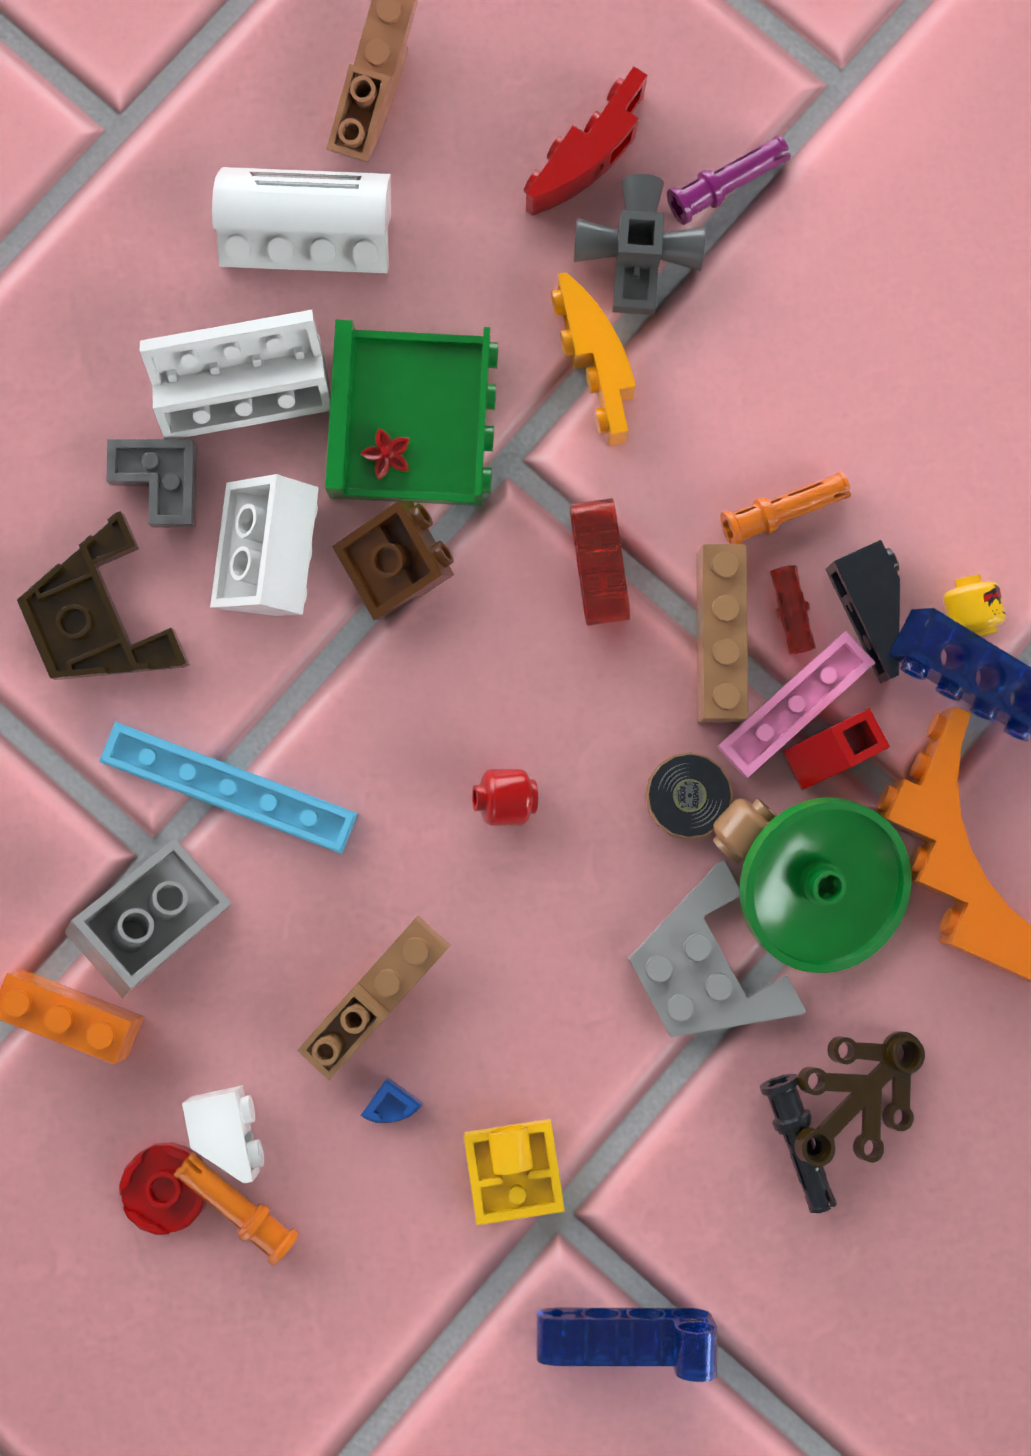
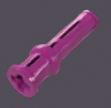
M777 135L772 140L714 172L712 170H703L697 174V179L680 189L677 187L669 189L667 191V201L674 217L679 223L686 225L692 221V216L709 206L711 208L720 206L725 200V195L776 166L790 160V153L782 154L789 150L786 141Z

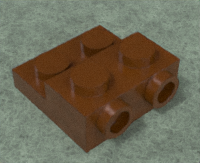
M398 500L332 546L373 620L384 618L412 598L422 597L454 576L449 566L454 563L451 551L442 541L435 542L428 529L433 525L431 516L421 504L414 505L413 501Z

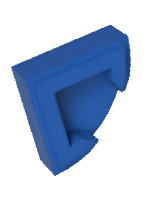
M387 1077L360 1116L375 1123L397 1122L412 1116L422 1106L423 1102Z

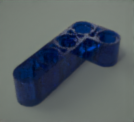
M545 1308L537 1312L536 1360L541 1364L549 1366H673L676 1376L680 1379L692 1382H707L717 1378V1326L709 1311L698 1308Z

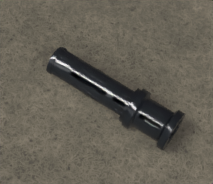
M785 1074L774 1077L760 1085L761 1093L768 1097L775 1116L772 1124L775 1131L783 1135L787 1143L810 1213L826 1212L831 1209L830 1207H835L837 1202L828 1183L824 1167H815L802 1162L795 1152L794 1145L797 1135L803 1129L809 1128L812 1123V1115L808 1109H804L796 1087L798 1085L797 1074ZM813 1138L809 1139L806 1146L808 1154L815 1149Z

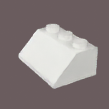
M278 474L226 483L210 608L273 616L303 614L304 603L307 598L306 585L309 561L312 557L314 521L318 512L317 497L319 487Z

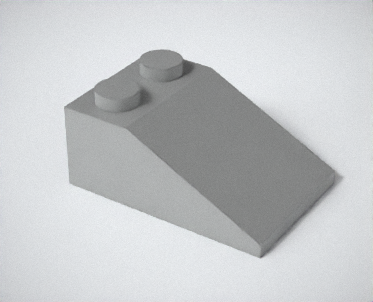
M174 838L73 918L64 933L123 999L232 903Z

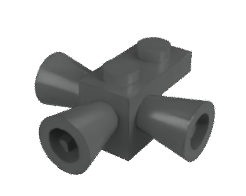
M633 174L622 180L625 210H621L618 229L577 218L574 262L616 257L612 309L614 313L655 314L660 260L701 271L705 248V227L663 232L664 213H657V208L664 182L661 178L654 175Z

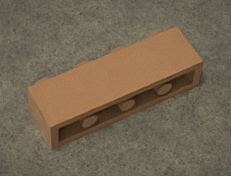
M702 544L696 554L698 723H742L748 719L747 544Z

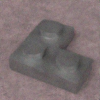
M107 439L106 481L110 485L149 486L148 524L151 527H195L196 442L193 439Z

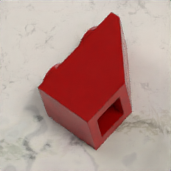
M867 708L782 751V754L801 790H804L890 748V745L870 708Z

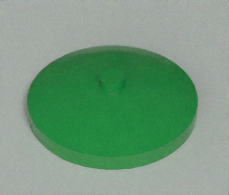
M830 797L816 798L801 802L783 811L771 820L756 837L747 853L741 872L739 888L741 909L745 922L755 940L780 962L804 972H838L867 960L878 952L893 936L905 915L909 903L912 871L903 840L895 828L883 816L851 800Z

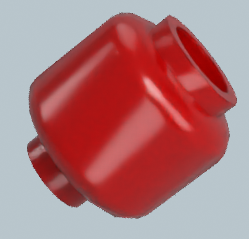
M521 769L487 770L481 778L480 785L473 786L474 811H481L483 820L491 826L523 825L528 821L531 814L537 812V783L534 779H530L528 774Z

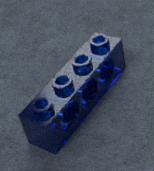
M935 608L911 609L888 656L902 664L900 669L907 675L919 680L927 678L937 684L935 690L939 694L955 701L962 699L972 705L970 712L988 721L997 720L1005 725L1004 732L1021 741H1029L1031 737V667ZM943 649L946 652V662L944 665L941 661V653ZM978 670L980 672L979 685H977L976 682V674ZM1012 692L1014 694L1013 704H1011L1010 700Z

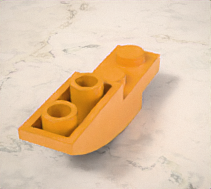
M567 272L558 274L557 290L551 291V299L555 316H563L566 329L560 331L563 354L565 357L572 356L574 369L591 366L586 368L585 371L590 394L597 393L600 408L595 409V419L599 434L606 433L609 446L625 443L629 430L622 401L633 399L636 389L630 363L612 324L597 302Z

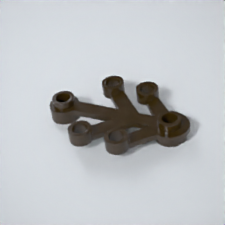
M893 1032L886 1037L882 1044L855 1042L851 1038L842 1036L834 1037L829 1042L827 1048L828 1055L836 1063L848 1065L856 1059L880 1061L868 1075L826 1073L824 1070L815 1067H805L799 1072L797 1078L798 1086L805 1093L821 1095L825 1091L851 1092L817 1128H805L797 1135L794 1145L795 1152L802 1162L815 1167H822L830 1163L836 1150L834 1138L861 1110L862 1132L853 1142L854 1154L857 1158L870 1163L879 1161L884 1154V1144L881 1140L882 1088L891 1079L892 1103L888 1104L883 1110V1122L888 1128L897 1131H906L912 1126L914 1115L910 1109L911 1075L922 1067L925 1060V1051L918 1038L909 1032ZM842 1043H845L848 1049L844 1058L840 1057L838 1051ZM899 1046H902L904 1056L898 1061L897 1051ZM815 1073L818 1083L811 1089L808 1080L810 1075ZM900 1109L902 1120L899 1124H896L894 1114ZM813 1138L815 1140V1149L808 1154L806 1146L809 1139ZM871 1140L873 1150L869 1155H866L864 1146L867 1141Z

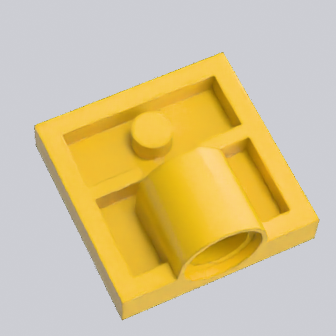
M551 1119L464 1132L463 1136L476 1225L565 1212Z

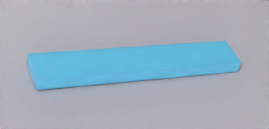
M118 722L114 723L99 761L340 854L344 853L358 817L356 812Z

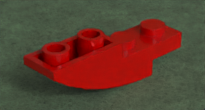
M633 66L625 79L619 77L614 82L607 96L609 103L602 113L598 111L593 113L584 131L572 125L564 138L559 135L554 140L547 154L548 162L541 172L536 169L525 184L526 212L533 216L573 198L606 173L623 155L636 137L639 118L632 113L644 97L647 74Z

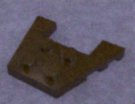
M121 511L114 513L108 518V523L94 536L89 535L79 544V549L62 564H56L17 599L48 675L53 680L175 669L190 665L177 634L172 628L134 644H131L99 570L100 566L139 550L125 514Z

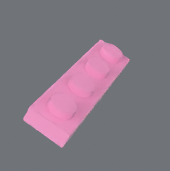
M845 631L716 747L745 779L748 778L874 665V660Z

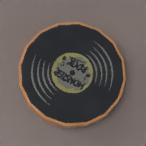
M692 752L673 755L660 763L649 777L645 792L648 812L656 824L669 835L684 839L704 837L713 832L715 820L730 806L733 800L731 782L723 768L708 756Z

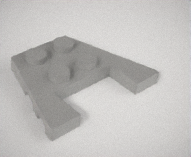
M724 860L717 862L709 870L710 872L696 887H693L684 897V900L628 957L670 1037L792 1017L807 1012L788 976L784 975L747 996L742 990L704 919L705 915L740 897L739 886Z

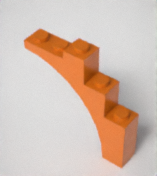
M954 706L943 710L942 714L936 713L926 734L931 739L925 754L920 752L917 755L910 770V776L914 777L913 782L903 779L894 781L892 786L887 785L880 795L877 808L882 810L880 815L895 829L924 841L923 847L918 846L910 858L912 883L956 902L954 908L950 907L947 909L941 920L939 930L943 934L939 942L1031 983V925L1008 906L988 881L971 849L961 816L958 774L961 746L971 713Z

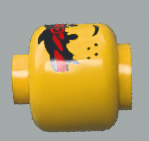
M981 574L954 580L956 588L949 590L943 596L950 630L953 633L962 634L963 640L998 633L997 626L1001 625L1006 619L999 585L993 581L982 582Z

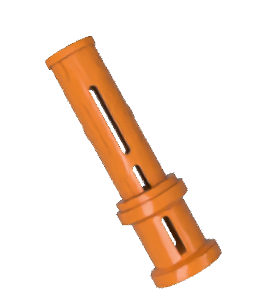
M838 472L826 479L788 492L780 497L771 500L767 497H760L753 501V505L733 513L729 510L721 512L720 521L729 544H742L743 540L763 532L766 535L775 533L779 524L823 508L831 503L850 498L851 492L849 490L851 487L843 472Z
M192 1152L173 1176L179 1178L238 1227L236 1233L239 1234V1238L243 1242L250 1240L269 1256L267 1262L272 1266L276 1265L290 1250L299 1232L294 1228L288 1230L269 1214L270 1208L267 1205H262L261 1203L254 1205Z

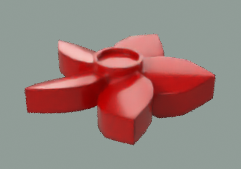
M379 428L375 436L378 447H368L360 453L367 460L377 461L375 472L378 480L387 475L390 466L397 471H409L408 464L401 454L407 450L410 439L397 437L391 441L389 435Z

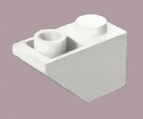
M243 1085L191 1096L184 1101L182 1106L190 1148L242 1183L253 1182L260 1173L259 1167L264 1166V1154L260 1140H253L250 1123L255 1122V1108L252 1097L250 1095L245 1096Z

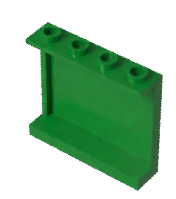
M335 319L325 489L331 499L390 502L405 500L413 501V503L482 506V494H491L492 468L484 467L485 451L493 452L494 426L486 425L487 410H495L496 384H488L489 368L497 369L498 343L491 342L490 327H484L483 336L355 330L353 320ZM379 428L389 435L391 441L397 437L410 439L407 450L401 454L408 464L409 471H397L390 466L387 475L378 480L375 472L377 461L367 460L360 453L368 447H378L375 436Z

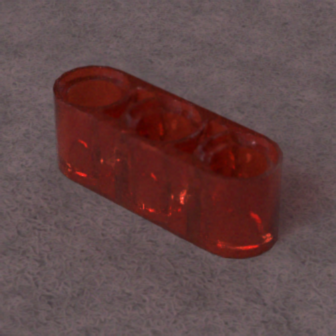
M613 498L570 504L571 526L586 625L630 620L629 597Z

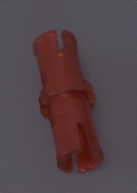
M788 565L771 570L770 576L778 604L775 612L777 618H781L789 655L816 649L808 616L811 608L809 602L804 599L797 565Z

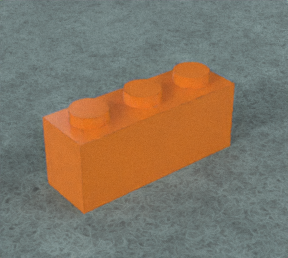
M26 970L6 973L0 988L1 1021L114 1065L128 1058L144 1019V1016Z

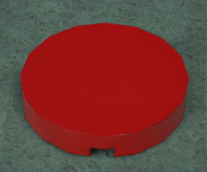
M174 1142L156 1143L136 1154L125 1167L119 1183V1193L124 1205L123 1210L127 1218L140 1230L155 1235H165L181 1231L190 1226L205 1209L207 1202L179 1178L173 1176L176 1170L182 1167L181 1164L193 1152L189 1147Z

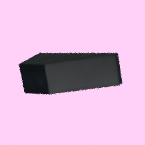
M879 540L833 561L825 570L864 651L875 662L872 667L881 684L899 675L900 577L897 573L899 571V563L894 552L890 548H885L882 540Z

